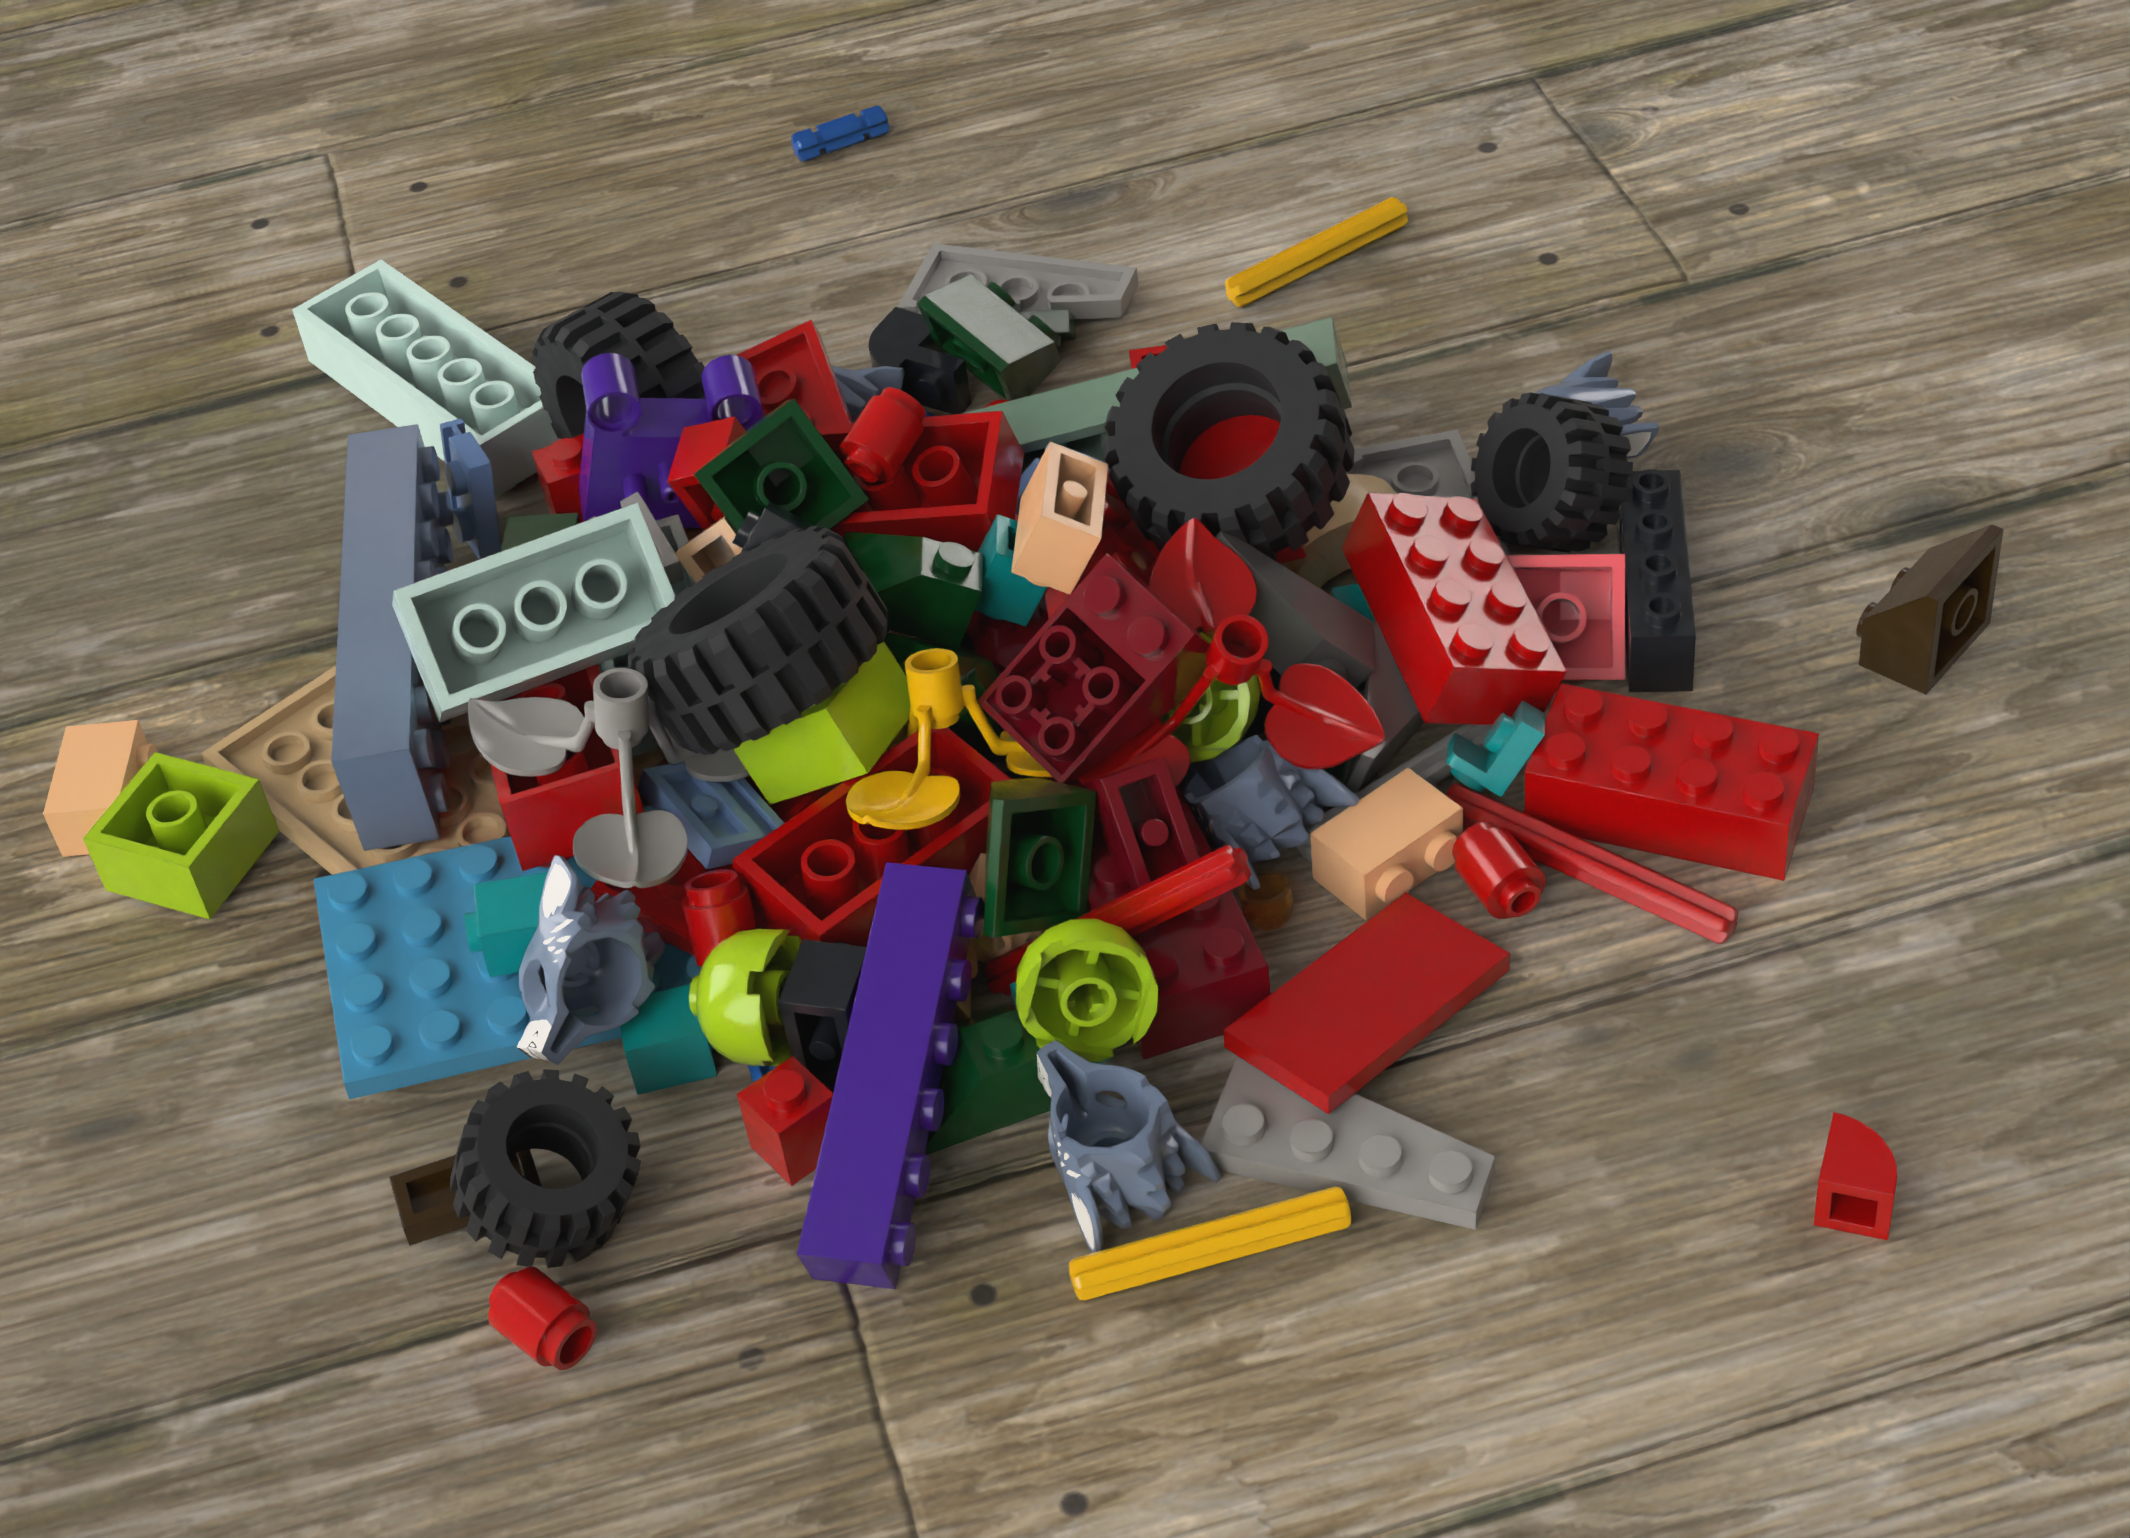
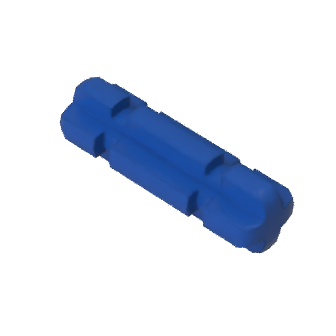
M876 105L861 110V116L859 117L852 113L817 125V131L812 132L811 128L796 132L791 136L793 151L801 162H806L820 157V151L822 150L829 154L864 142V136L869 135L870 139L885 135L889 132L887 115L881 106Z

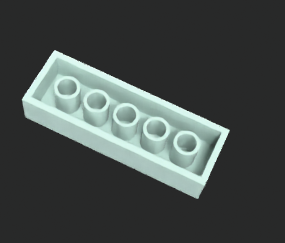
M383 260L377 261L292 309L308 360L397 427L418 424L424 446H434L437 457L443 461L440 424L462 418L465 423L466 433H472L491 462L495 497L512 489L518 483L537 472L532 451L549 446L560 439L557 438L551 426L552 420L548 411L544 410L540 400V387L535 384L533 374L536 367Z

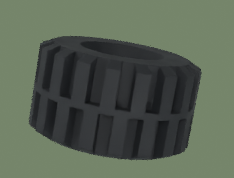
M1530 392L1521 394L1520 399L1511 398L1505 402L1502 413H1493L1487 421L1488 431L1486 434L1480 433L1476 443L1479 451L1477 458H1472L1471 471H1475V481L1470 484L1472 496L1478 497V502L1495 535L1500 536L1502 542L1570 553L1571 550L1580 552L1589 549L1591 541L1600 542L1608 535V524H1617L1622 515L1619 507L1622 501L1628 502L1631 489L1626 488L1628 477L1633 476V462L1627 461V454L1631 451L1628 437L1620 436L1623 429L1622 424L1617 418L1610 417L1609 410L1601 405L1555 395Z
M544 1069L541 1079L533 1080L529 1071L515 1074L510 1089L501 1081L488 1089L485 1102L477 1100L469 1113L466 1125L464 1124L450 1176V1191H456L453 1206L458 1218L470 1216L466 1231L475 1242L486 1236L491 1240L488 1252L500 1259L503 1258L506 1251L519 1255L516 1265L532 1267L535 1258H545L547 1268L563 1266L567 1253H570L578 1262L591 1255L595 1243L603 1246L612 1236L616 1224H619L639 1175L641 1160L636 1159L641 1147L638 1132H628L632 1118L626 1108L622 1107L613 1110L611 1107L614 1098L612 1093L603 1086L596 1093L586 1088L589 1078L574 1073L571 1082L560 1080L559 1070ZM527 1149L549 1150L567 1159L576 1168L582 1181L571 1187L561 1189L540 1187L518 1174L508 1157Z

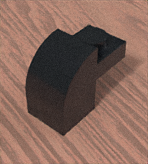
M894 307L877 325L869 338L868 344L872 368L883 366L904 368L905 375L901 387L902 391L911 395L923 406L953 415L964 413L972 404L965 359L946 354L945 351L934 343L921 314Z

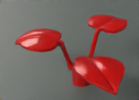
M1192 518L1169 539L1160 552L1150 576L1149 587L1197 631L1202 628L1203 633L1212 638L1205 657L1207 668L1173 715L1163 725L1159 718L1078 778V782L1082 788H1086L1084 783L1148 760L1164 757L1174 786L1177 788L1187 773L1191 759L1188 748L1171 733L1181 725L1206 690L1216 680L1228 685H1239L1249 681L1254 675L1258 676L1263 697L1275 704L1267 714L1264 723L1267 739L1279 756L1297 767L1319 770L1337 766L1379 746L1385 738V733L1377 715L1366 699L1348 681L1328 668L1310 663L1294 664L1283 673L1278 691L1274 688L1270 676L1272 663L1263 659L1268 648V634L1258 620L1249 616L1256 603L1257 595L1253 575L1245 562L1234 551L1214 537L1199 519Z

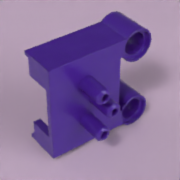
M615 353L599 354L591 358L583 366L581 372L586 404L579 478V495L583 522L594 516L599 517L621 509L620 501L638 491L656 521L679 515L683 528H702L668 484L667 479L683 427L736 416L743 428L748 430L762 419V404L752 364L745 358L736 355L720 356L710 361L704 367L701 375L705 399L640 398L635 368L628 358Z

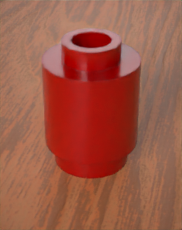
M892 387L885 388L880 395L872 396L840 445L841 452L846 458L845 465L848 470L858 478L870 483H875L878 479L883 481L892 480L924 431L922 421L926 416V412L923 406L911 395Z
M1481 822L1469 827L1457 838L1452 850L1456 872L1491 916L1497 919L1521 917L1536 907L1545 887V875L1507 829L1497 827L1491 822Z
M728 869L709 871L699 874L685 883L684 887L687 896L681 903L695 961L699 967L703 966L705 959L711 951L724 939L741 931L758 929L748 887L739 882L736 871Z
M527 1267L518 1272L508 1273L498 1281L490 1294L488 1313L490 1326L541 1366L548 1367L553 1365L558 1370H567L576 1365L588 1353L595 1341L597 1324L590 1318L589 1308L536 1267Z

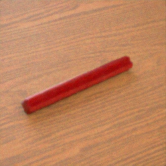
M1460 783L1452 784L1447 793L1444 794L1463 808V828L1468 829L1481 822H1491L1497 827L1505 828L1533 860L1717 944L1726 943L1737 927L1739 912L1734 906Z
M1225 845L1076 919H1098L1121 927L1133 937L1246 883L1251 875L1247 864L1248 856L1242 848L1234 849L1232 846ZM1037 938L990 960L986 964L984 971L989 978L987 986L990 991L996 994L1001 992L1007 996L1011 995L1010 984L1016 982L1017 968L1028 946Z

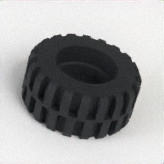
M620 291L610 292L544 328L534 345L532 362L536 365L533 371L535 384L540 387L541 395L539 397L543 408L548 411L552 420L551 426L557 438L560 439L573 438L584 434L586 404L581 372L583 366L591 358L599 354H621L632 362L635 368L640 398L705 399L701 376L704 370L702 361L698 362L691 351L693 347L683 334L680 335L675 330L674 322L664 312H657L655 304L646 298H639L638 294Z
M1231 322L1230 329L1219 330L1217 324L1198 327V334L1183 339L1182 335L1179 334L1166 341L1167 349L1156 357L1150 352L1136 365L1139 374L1134 380L1127 377L1115 395L1120 403V407L1112 406L1109 409L1104 426L1109 435L1103 443L1104 460L1110 469L1109 477L1137 528L1146 540L1155 543L1159 552L1162 551L1169 539L1187 521L1197 518L1214 537L1220 531L1221 533L1237 537L1277 561L1275 553L1289 546L1293 552L1309 542L1306 533L1314 526L1320 530L1325 527L1334 515L1330 503L1332 500L1337 502L1343 500L1350 484L1346 472H1349L1354 466L1355 449L1350 440L1352 431L1332 380L1323 363L1316 361L1312 350L1301 341H1289L1286 332L1272 327H1263L1261 333H1257L1253 323ZM1246 415L1268 417L1280 422L1279 430L1271 446L1248 468L1231 476L1218 479H1196L1179 473L1182 460L1189 447L1204 431L1226 419Z
M810 526L807 530L799 528L789 531L780 538L775 536L762 542L760 546L750 551L746 550L732 558V561L720 568L716 567L702 576L703 579L695 585L687 587L675 596V600L667 607L661 608L651 618L652 622L642 627L635 636V642L630 644L628 650V668L640 672L648 682V696L655 702L658 717L678 746L696 754L699 752L704 755L715 754L719 749L729 751L740 747L745 741L750 739L755 741L770 734L772 729L782 724H789L802 716V712L814 704H820L831 696L832 691L840 684L847 683L858 673V668L863 663L870 661L875 655L877 645L883 643L887 635L888 611L844 539L838 533L820 526Z

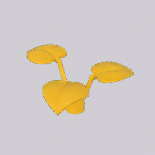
M926 649L910 655L905 661L910 699L909 721L884 752L886 753L918 731V765L914 774L905 771H885L865 777L855 783L848 792L846 806L850 817L860 824H871L876 827L895 830L921 828L932 825L947 817L959 803L960 789L958 781L953 777L928 776L931 758V729L946 728L955 724L959 719L958 713L961 712L964 706L968 709L991 751L995 755L1006 756L1007 767L1010 771L1032 777L1052 776L1005 730L1001 733L1000 738L996 735L976 700L975 687L973 685L961 686L956 653L947 649Z

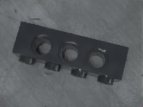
M1647 469L1633 471V476H1629L1627 479L1626 488L1631 489L1628 502L1622 501L1619 507L1622 515L1617 522L1619 554H1625V647L1629 692L1693 691L1696 633L1680 470Z

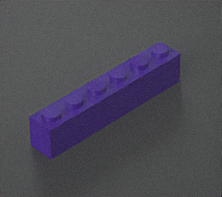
M886 862L797 1250V1256L812 1279L896 1290L900 1267L909 1266L912 1261L916 1242L915 1225L910 1222L915 1198H923L928 1188L930 1160L928 1155H924L929 1131H938L942 1122L944 1093L942 1089H939L943 1065L951 1066L956 1056L958 1030L956 1024L953 1023L957 1001H966L969 994L971 964L969 960H966L970 938L978 939L980 937L984 922V900L982 897L976 896L967 870Z

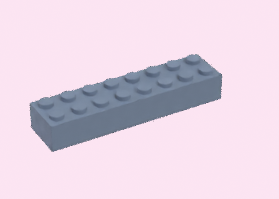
M418 424L348 435L331 762L364 851L440 839V813L447 812L450 808L448 787L444 775L441 774V768L450 767L449 745L446 734L442 730V725L450 724L451 719L439 723L392 606L394 590L448 571L444 564L453 562L451 539L447 528H445V526H450L454 523L451 499L448 491H438L435 482L440 480L437 453L434 446H424Z

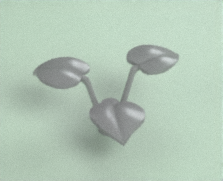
M613 668L599 674L593 683L594 701H587L584 704L585 717L571 703L553 698L529 697L505 701L469 699L468 719L473 741L488 762L506 773L533 777L548 775L560 770L565 764L567 751L580 752L584 750L594 726L596 733L607 746L619 749L623 815L602 814L592 817L581 825L573 838V854L580 869L590 877L614 886L647 888L664 883L680 870L687 855L688 839L686 830L682 822L673 813L664 810H653L636 814L632 748L641 742L649 727L667 761L671 764L684 762L688 773L697 779L711 782H727L750 775L733 749L729 751L719 749L715 754L704 755L699 752L696 754L678 746L667 728L663 727L656 713L655 702L648 696V682L640 672L633 669Z

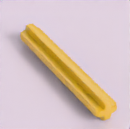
M1390 197L1227 278L1225 281L1227 292L1225 294L1228 300L1232 301L1236 307H1244L1404 227L1408 222L1407 206L1405 203H1401L1397 197Z
M1335 1186L1073 1258L1069 1262V1276L1078 1299L1086 1301L1346 1229L1351 1225V1210L1345 1193L1340 1187Z

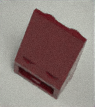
M1106 553L977 702L1054 779L1060 783L1071 784L1180 704L1207 668L1205 657L1210 642L1135 573Z

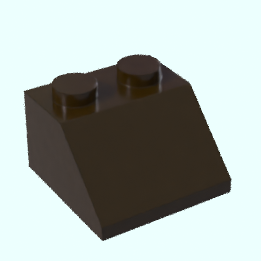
M1991 524L1931 547L1911 568L1904 567L1895 577L1890 591L1879 603L1871 602L1859 619L1856 630L1857 636L1861 638L1859 665L1926 695L1990 624L2004 529Z

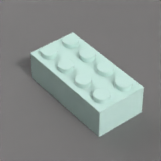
M638 503L394 590L392 606L439 723L468 713V701L470 698L484 701H500L628 653L630 644L635 642L637 633L642 627L652 622L651 618L661 608L667 607L675 600V594Z

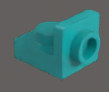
M1522 700L1511 717L1502 713L1490 728L1483 742V747L1487 748L1488 751L1463 736L1454 733L1447 743L1446 763L1452 767L1451 773L1461 783L1473 790L1483 791L1487 788L1502 797L1545 735V713Z

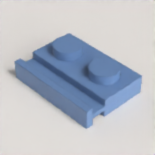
M462 418L441 423L440 432L445 463L444 471L454 517L453 530L460 543L467 541L480 560L501 551L491 462L472 433H466L465 423Z
M684 762L643 769L638 791L655 810L673 813L682 822L687 834L688 849L706 870L733 864V858L784 824L745 778L727 782L700 780L688 773Z

